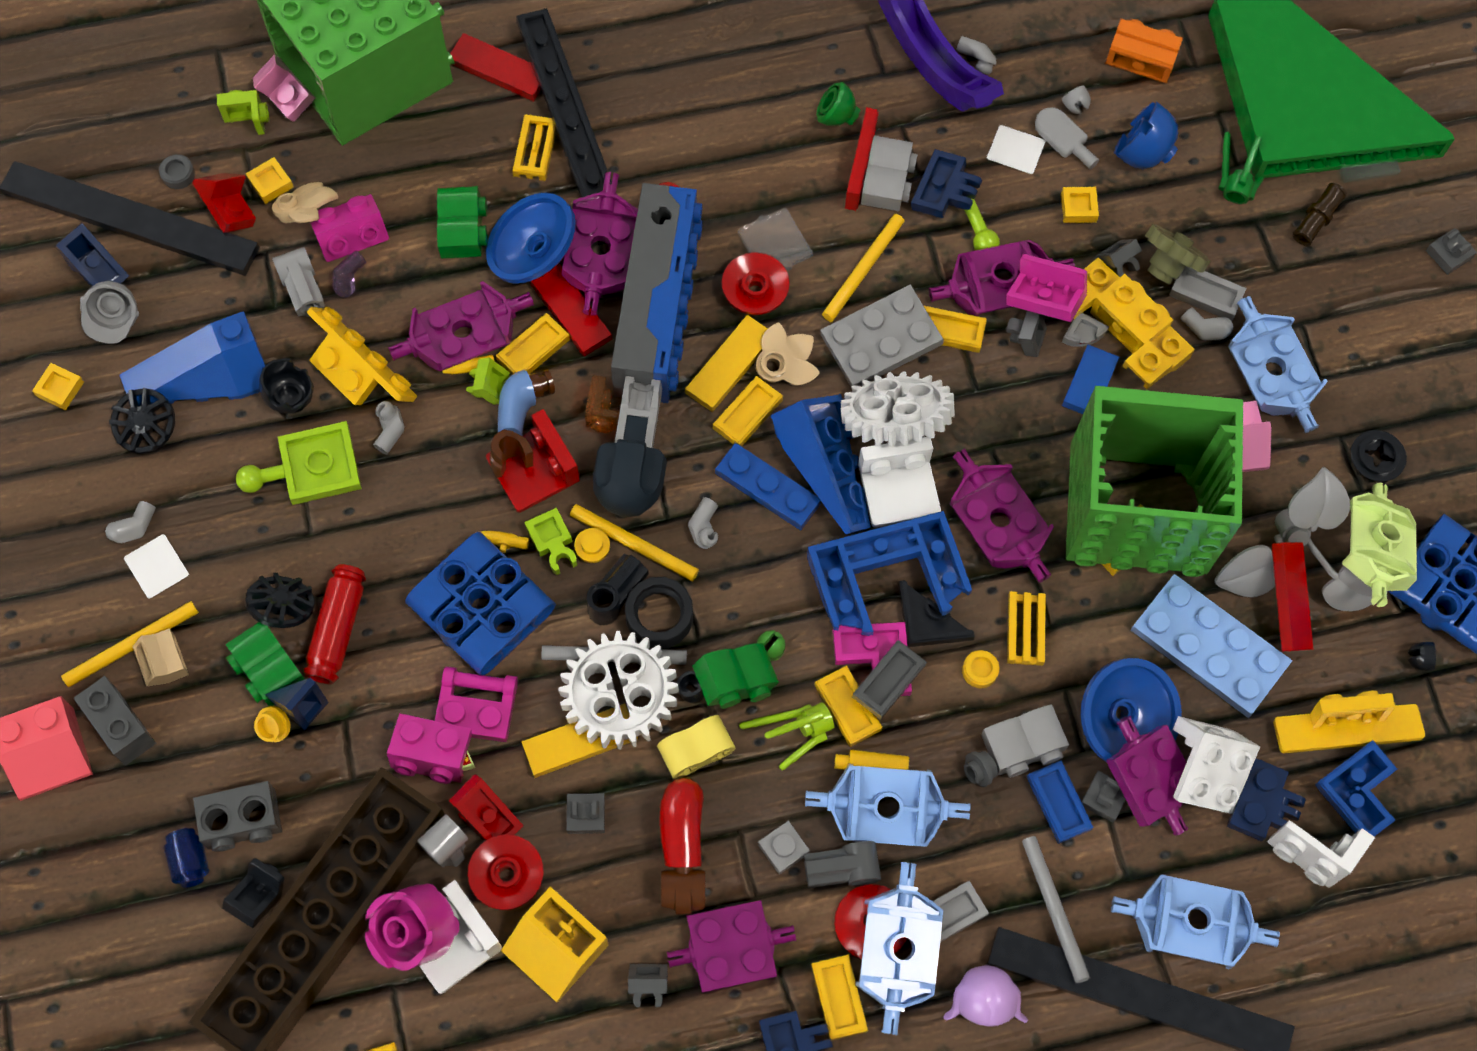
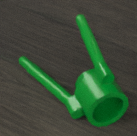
M1230 132L1224 133L1222 179L1218 189L1223 191V197L1227 201L1236 204H1246L1249 200H1254L1256 191L1264 180V177H1259L1253 181V175L1250 173L1262 140L1260 135H1257L1254 139L1243 170L1237 169L1233 174L1229 175Z

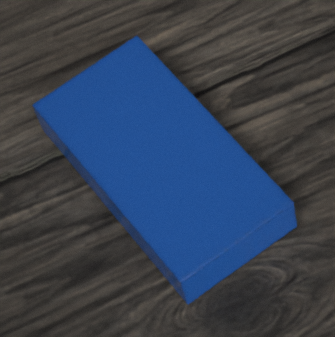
M1088 344L1062 406L1083 414L1094 387L1108 386L1119 356Z
M1062 761L1027 775L1026 778L1058 844L1089 832L1094 828Z

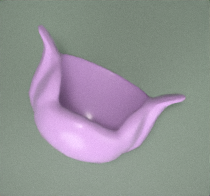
M989 965L974 967L966 972L960 984L955 988L952 1008L943 1017L945 1020H950L960 1014L970 1022L982 1026H999L1009 1022L1014 1016L1024 1023L1028 1021L1026 1016L1021 1013V992L1005 971Z

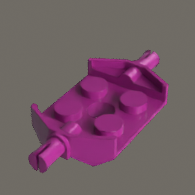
M611 172L605 173L603 190L601 192L573 200L572 210L576 220L575 233L570 248L564 256L561 275L572 286L582 290L584 295H586L583 309L584 314H589L590 303H593L592 316L598 313L597 309L601 295L616 293L625 288L638 209L617 195L616 190L619 179L617 173H613L612 184L610 185ZM596 241H603L608 244L610 250L606 254L599 255L593 252L591 245Z
M1031 240L958 254L952 279H949L947 285L930 287L928 290L929 297H931V302L947 298L954 299L968 315L978 317L982 313L1010 308L1012 306L1006 305V295L1020 274V258L1022 255L1027 254L1053 261V258L1049 259L1041 246ZM1072 258L1057 261L1058 263L1075 267ZM998 269H1006L1011 272L1012 278L1001 280L996 277L994 272Z
M482 281L480 282L481 290L420 314H418L416 308H413L409 330L410 337L404 342L388 347L391 357L395 361L413 353L414 357L418 356L430 368L440 372L511 343L513 318H516L515 312L534 306L532 297L527 292L513 299H506L504 295ZM460 327L472 329V332L467 337L459 338L454 335L455 331Z
M966 449L957 452L953 459L956 460L964 474L963 480L954 493L950 505L992 567L1004 569L1017 566L1029 567L1038 583L1048 579L1052 574L1041 561L1039 553L1048 540L1054 526L1051 524L1048 527L1011 473L1012 465L978 466L975 465ZM997 512L1003 513L1008 517L1009 524L1005 527H998L992 523L990 516Z

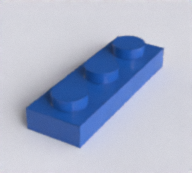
M737 443L732 446L715 468L717 476L800 531L821 505L819 497Z

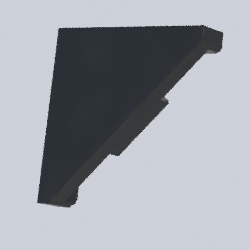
M905 580L899 581L898 586L908 647L974 640V631L968 630L950 616V613L942 616L935 602L929 598L926 599L910 587Z

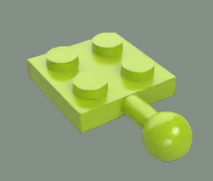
M347 421L279 436L278 442L283 464L264 469L254 465H246L240 468L236 474L237 486L246 493L257 492L266 482L286 478L292 505L362 489Z

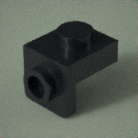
M254 858L249 863L247 875L223 900L222 909L251 928H254L281 898L284 876L273 865L264 864Z

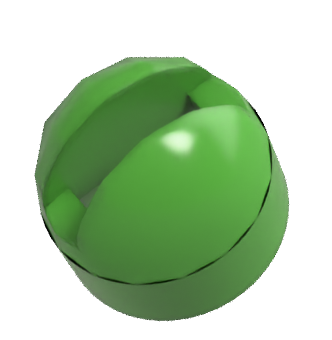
M774 630L765 631L758 637L757 643H763L765 646L772 637L776 638L777 640L766 651L770 661H776L784 654L785 640L780 633Z

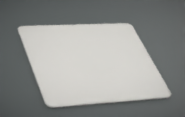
M1000 125L987 159L1033 174L1045 140Z
M164 534L124 557L125 562L149 599L189 575Z

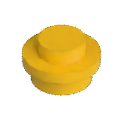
M585 529L575 539V552L584 562H600L610 551L609 538L600 529Z
M268 706L258 713L254 721V729L258 737L263 741L280 742L290 733V720L287 714L279 707Z

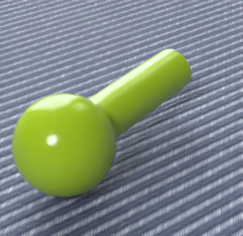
M971 199L973 201L971 209L965 210L975 232L973 239L975 251L999 246L1000 239L998 235L987 228L975 199Z

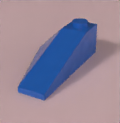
M842 395L801 400L770 415L775 426V434L780 440L782 448L846 535L871 528L864 488L857 483L855 469L859 468V458L856 455H852L850 439L854 437H852V431H846L845 424H842Z

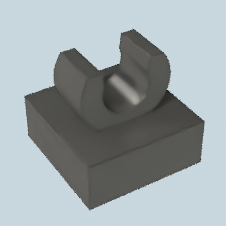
M1456 228L1431 243L1426 249V252L1447 275L1473 259L1477 253Z
M1137 239L1120 240L1094 256V258L1097 259L1099 257L1121 277L1124 275L1122 270L1124 263L1127 264L1130 271L1140 269L1138 260L1133 256L1140 253L1142 249Z
M1027 311L1024 321L1010 318L1006 329L1008 333H1011L1010 341L1021 344L1026 356L1038 357L1047 330L1043 315Z
M1097 771L1082 800V804L1087 810L1113 823L1126 799L1114 778Z
M604 793L567 794V834L605 833Z
M630 964L628 994H634L633 1003L635 1007H640L643 994H653L655 996V1006L661 1007L663 994H667L668 964Z

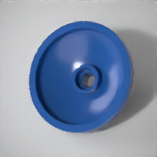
M553 193L530 195L511 206L499 218L488 238L486 259L491 271L501 280L516 284L538 279L550 272L566 255L574 237L576 220L571 206L562 197Z
M1124 658L1112 661L1102 667L1092 677L1085 689L1081 704L1083 732L1092 750L1105 762L1117 754L1127 742L1117 725L1118 721L1127 716L1132 717L1131 719L1140 735L1147 734L1158 726L1168 725L1175 741L1177 739L1178 733L1173 728L1178 716L1182 717L1179 694L1173 681L1165 671L1152 662L1138 658ZM1118 707L1121 710V716L1119 718H1117L1116 711Z

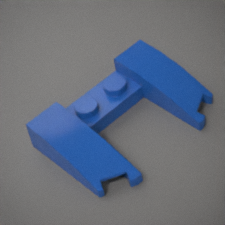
M944 511L808 547L807 560L834 630L839 631V625L860 628L862 629L861 635H873L874 631L854 574L918 558L942 616L952 611L953 606L950 602L962 592L967 595L972 593L971 584Z

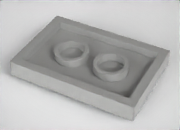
M911 285L820 330L824 342L851 388L853 385L862 386L863 379L872 381L874 380V375L882 376L943 345V337Z

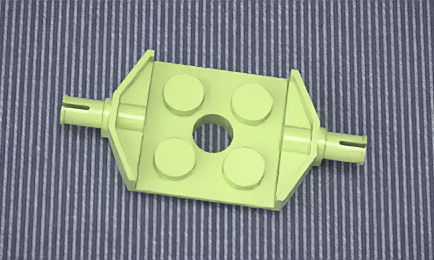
M1376 483L1372 486L1373 494L1368 492L1355 496L1350 500V554L1342 561V564L1366 585L1371 587L1372 605L1377 603L1376 607H1383L1388 603L1387 591H1407L1417 581L1416 522L1408 508L1394 504L1392 500L1387 499L1388 486L1386 484L1383 486V483Z

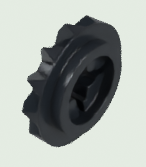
M1370 430L1364 432L1355 439L1349 449L1351 451L1350 463L1354 464L1357 469V475H1363L1368 478L1369 483L1378 481L1385 484L1390 480L1396 479L1406 466L1407 456L1402 443L1395 436L1385 431ZM1379 447H1381L1379 451L1381 453L1380 458L1385 461H1381V463L1377 465V467H1375L1373 463L1374 458L1369 455H1372Z

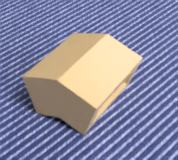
M170 628L156 634L140 636L133 645L146 687L167 684L189 675L176 636Z

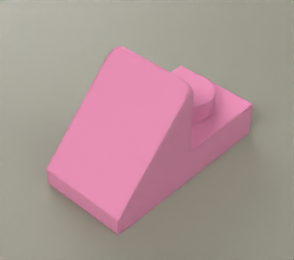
M275 54L253 77L254 88L268 96L280 111L293 122L316 99Z
M1257 401L1243 402V472L1269 469L1271 422L1261 421Z

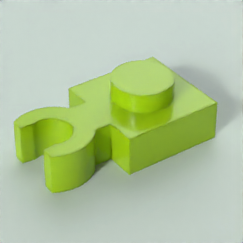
M557 508L524 522L540 557L550 553L549 563L555 575L560 574L557 562L561 558L569 559L573 568L577 566L574 551L565 547V545L572 543V537Z

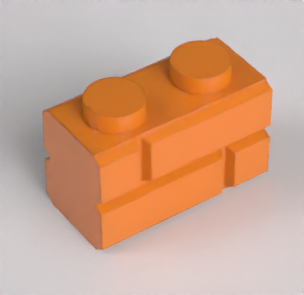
M1121 18L1105 64L1167 83L1183 38L1176 36L1174 32L1168 29L1157 30L1145 26L1139 20H1125Z

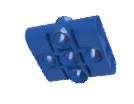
M1443 514L1417 547V581L1407 591L1388 592L1419 613L1422 622L1428 628L1439 631L1443 630L1477 654V558L1474 553H1477V536L1446 514ZM1465 542L1468 543L1463 551L1458 554L1457 552ZM1425 557L1432 559L1436 567L1430 566L1426 562ZM1455 578L1462 580L1466 585V589L1460 587L1456 583ZM1430 590L1433 591L1425 603H1422L1421 601ZM1436 604L1443 606L1448 615L1441 614ZM1462 613H1464V615H1463V617L1461 618V620H1460V621L1458 622V624L1455 626L1454 623L1457 621V619L1460 617V615H1461Z
M476 532L467 538L410 591L405 600V603L440 636L443 643L452 648L480 676L486 675L548 618L556 606V603L521 571V567L515 560L506 557L481 532ZM509 573L516 576L514 581L509 584L498 582L499 578L504 574ZM455 574L465 576L459 584L452 585L447 583L448 579ZM478 598L490 600L484 608L477 609L472 607L473 602ZM508 621L515 624L514 628L507 633L497 631V627L502 622ZM453 622L463 624L462 629L457 633L451 634L446 632L447 626Z

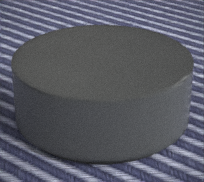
M183 155L168 156L159 166V174L164 184L171 189H183L189 186L195 177V170L191 161Z

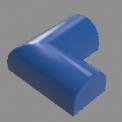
M1374 740L1315 784L1316 788L1354 833L1363 828L1375 837L1395 821L1392 815L1371 792L1375 786L1397 770V767Z

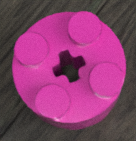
M413 885L384 894L370 905L366 914V919H369V931L365 932V940L370 953L382 966L407 971L442 957L451 947L454 937L459 933L460 925L458 919L453 914L449 902L434 885Z

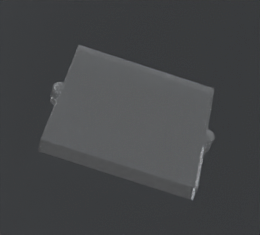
M786 207L766 217L760 215L757 221L737 229V233L749 253L768 254L781 262L788 271L792 269L793 265L813 257L811 248Z

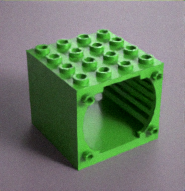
M257 0L276 56L282 60L316 98L311 104L342 146L453 83L450 65L455 64L452 55L446 49L440 16L445 14L439 2H435L432 5L429 0Z
M1095 386L1071 441L1066 560L1075 561L1080 566L1110 563L1112 568L1118 570L1140 567L1147 568V571L1151 573H1165L1171 570L1181 571L1183 575L1190 577L1208 574L1242 524L1243 400ZM1106 460L1174 466V473H1181L1186 478L1187 484L1192 486L1196 494L1198 507L1195 512L1135 507L1134 499H1130L1127 506L1107 504L1114 490L1110 483L1103 482L1106 475L1104 468H1100V466H1105Z

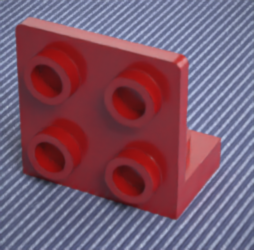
M544 409L531 415L533 429L522 435L532 448L533 466L526 468L520 457H511L506 460L504 474L502 477L497 478L518 513L580 482L578 466ZM489 452L486 454V460L491 467Z

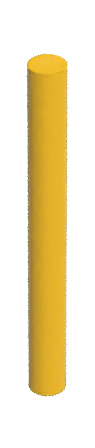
M894 214L823 311L822 316L829 322L834 321L905 222L902 216Z
M575 504L570 512V517L591 528L602 530L611 539L692 582L695 580L699 569L578 504Z
M190 601L64 673L61 677L69 688L134 651L133 645L140 636L156 634L169 628L172 629L199 612L193 602Z

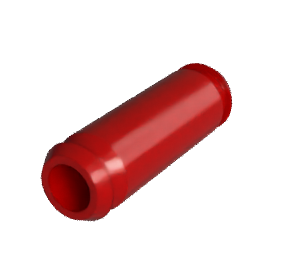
M339 564L331 570L334 576L327 583L306 657L308 667L303 668L306 678H311L321 684H334L339 679L336 673L342 669L364 590L362 582L366 581L364 571L345 564Z

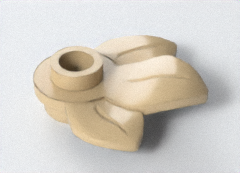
M321 182L308 183L295 189L292 193L280 195L273 203L272 211L283 223L313 222L319 220L317 210L319 207L339 197L333 189L325 187Z
M780 323L770 326L761 338L762 352L758 356L755 365L758 375L764 381L770 383L784 380L794 386L804 385L813 381L819 375V370L813 364L807 362L813 347V336L806 334L787 336ZM767 362H775L778 370L770 371L767 368Z

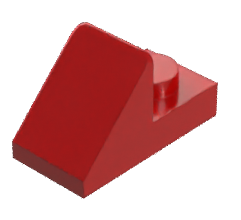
M222 173L193 179V186L223 233L254 226L256 217L241 195L246 176L243 174Z
M476 774L448 800L459 812V817L484 841L498 835H515L524 826L484 780Z

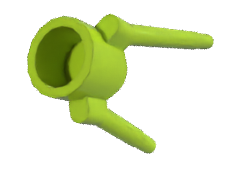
M821 702L814 706L808 704L799 709L741 722L739 728L747 729L797 718V720L770 730L764 735L766 739H770L800 728L804 737L812 736L810 740L779 765L781 770H785L815 745L826 741V732L834 729V722L827 706Z

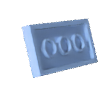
M1175 574L1130 630L1247 718L1254 713L1293 661Z

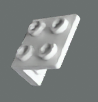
M922 437V443H918L914 439L909 440L908 446H904L901 441H897L893 447L886 443L861 448L858 466L873 527L892 525L941 512L930 466L933 452L931 438Z
M1178 716L1173 730L1186 738L1184 743L1192 747V751L1173 795L1174 799L1182 803L1231 814L1242 793L1260 746L1234 730Z
M1288 821L1267 842L1274 847L1273 851L1279 858L1289 863L1294 862L1304 869V874L1313 883L1330 888L1352 872L1375 837L1362 828L1353 836L1346 833L1339 842H1335L1330 848H1327L1295 823Z
M455 880L445 886L443 891L447 895L445 898L449 902L454 916L459 921V933L454 937L451 947L442 957L420 965V968L439 994L445 993L502 949L497 938Z

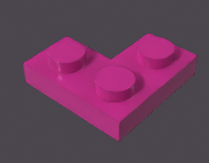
M905 622L871 624L874 632L870 636L861 635L862 629L839 626V631L832 629L835 665L871 663L873 670L898 640L907 646ZM911 684L901 696H911Z

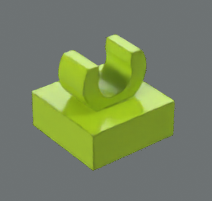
M490 357L478 359L477 368L472 369L469 373L470 376L475 378L474 384L467 387L466 391L476 398H484L492 405L499 404L501 389L509 378L510 372Z

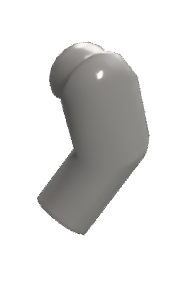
M1193 307L1188 309L1180 318L1204 341L1224 339L1233 331V323L1230 319L1226 317L1204 319Z

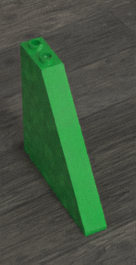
M1214 0L1208 18L1247 156L1257 135L1262 137L1251 168L1254 179L1441 158L1455 140L1453 134L1291 0Z

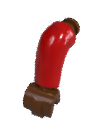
M687 776L674 779L666 787L659 812L660 837L665 866L674 867L672 870L661 871V906L675 910L676 914H691L692 910H702L705 907V871L693 869V867L702 866L701 818L704 794L699 784Z

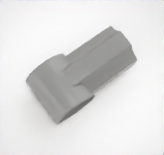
M305 247L272 258L283 287L286 286L297 316L310 317L307 314L310 307H325L324 299L314 279L315 272Z
M445 814L417 842L441 867H457L465 859V842L469 838Z

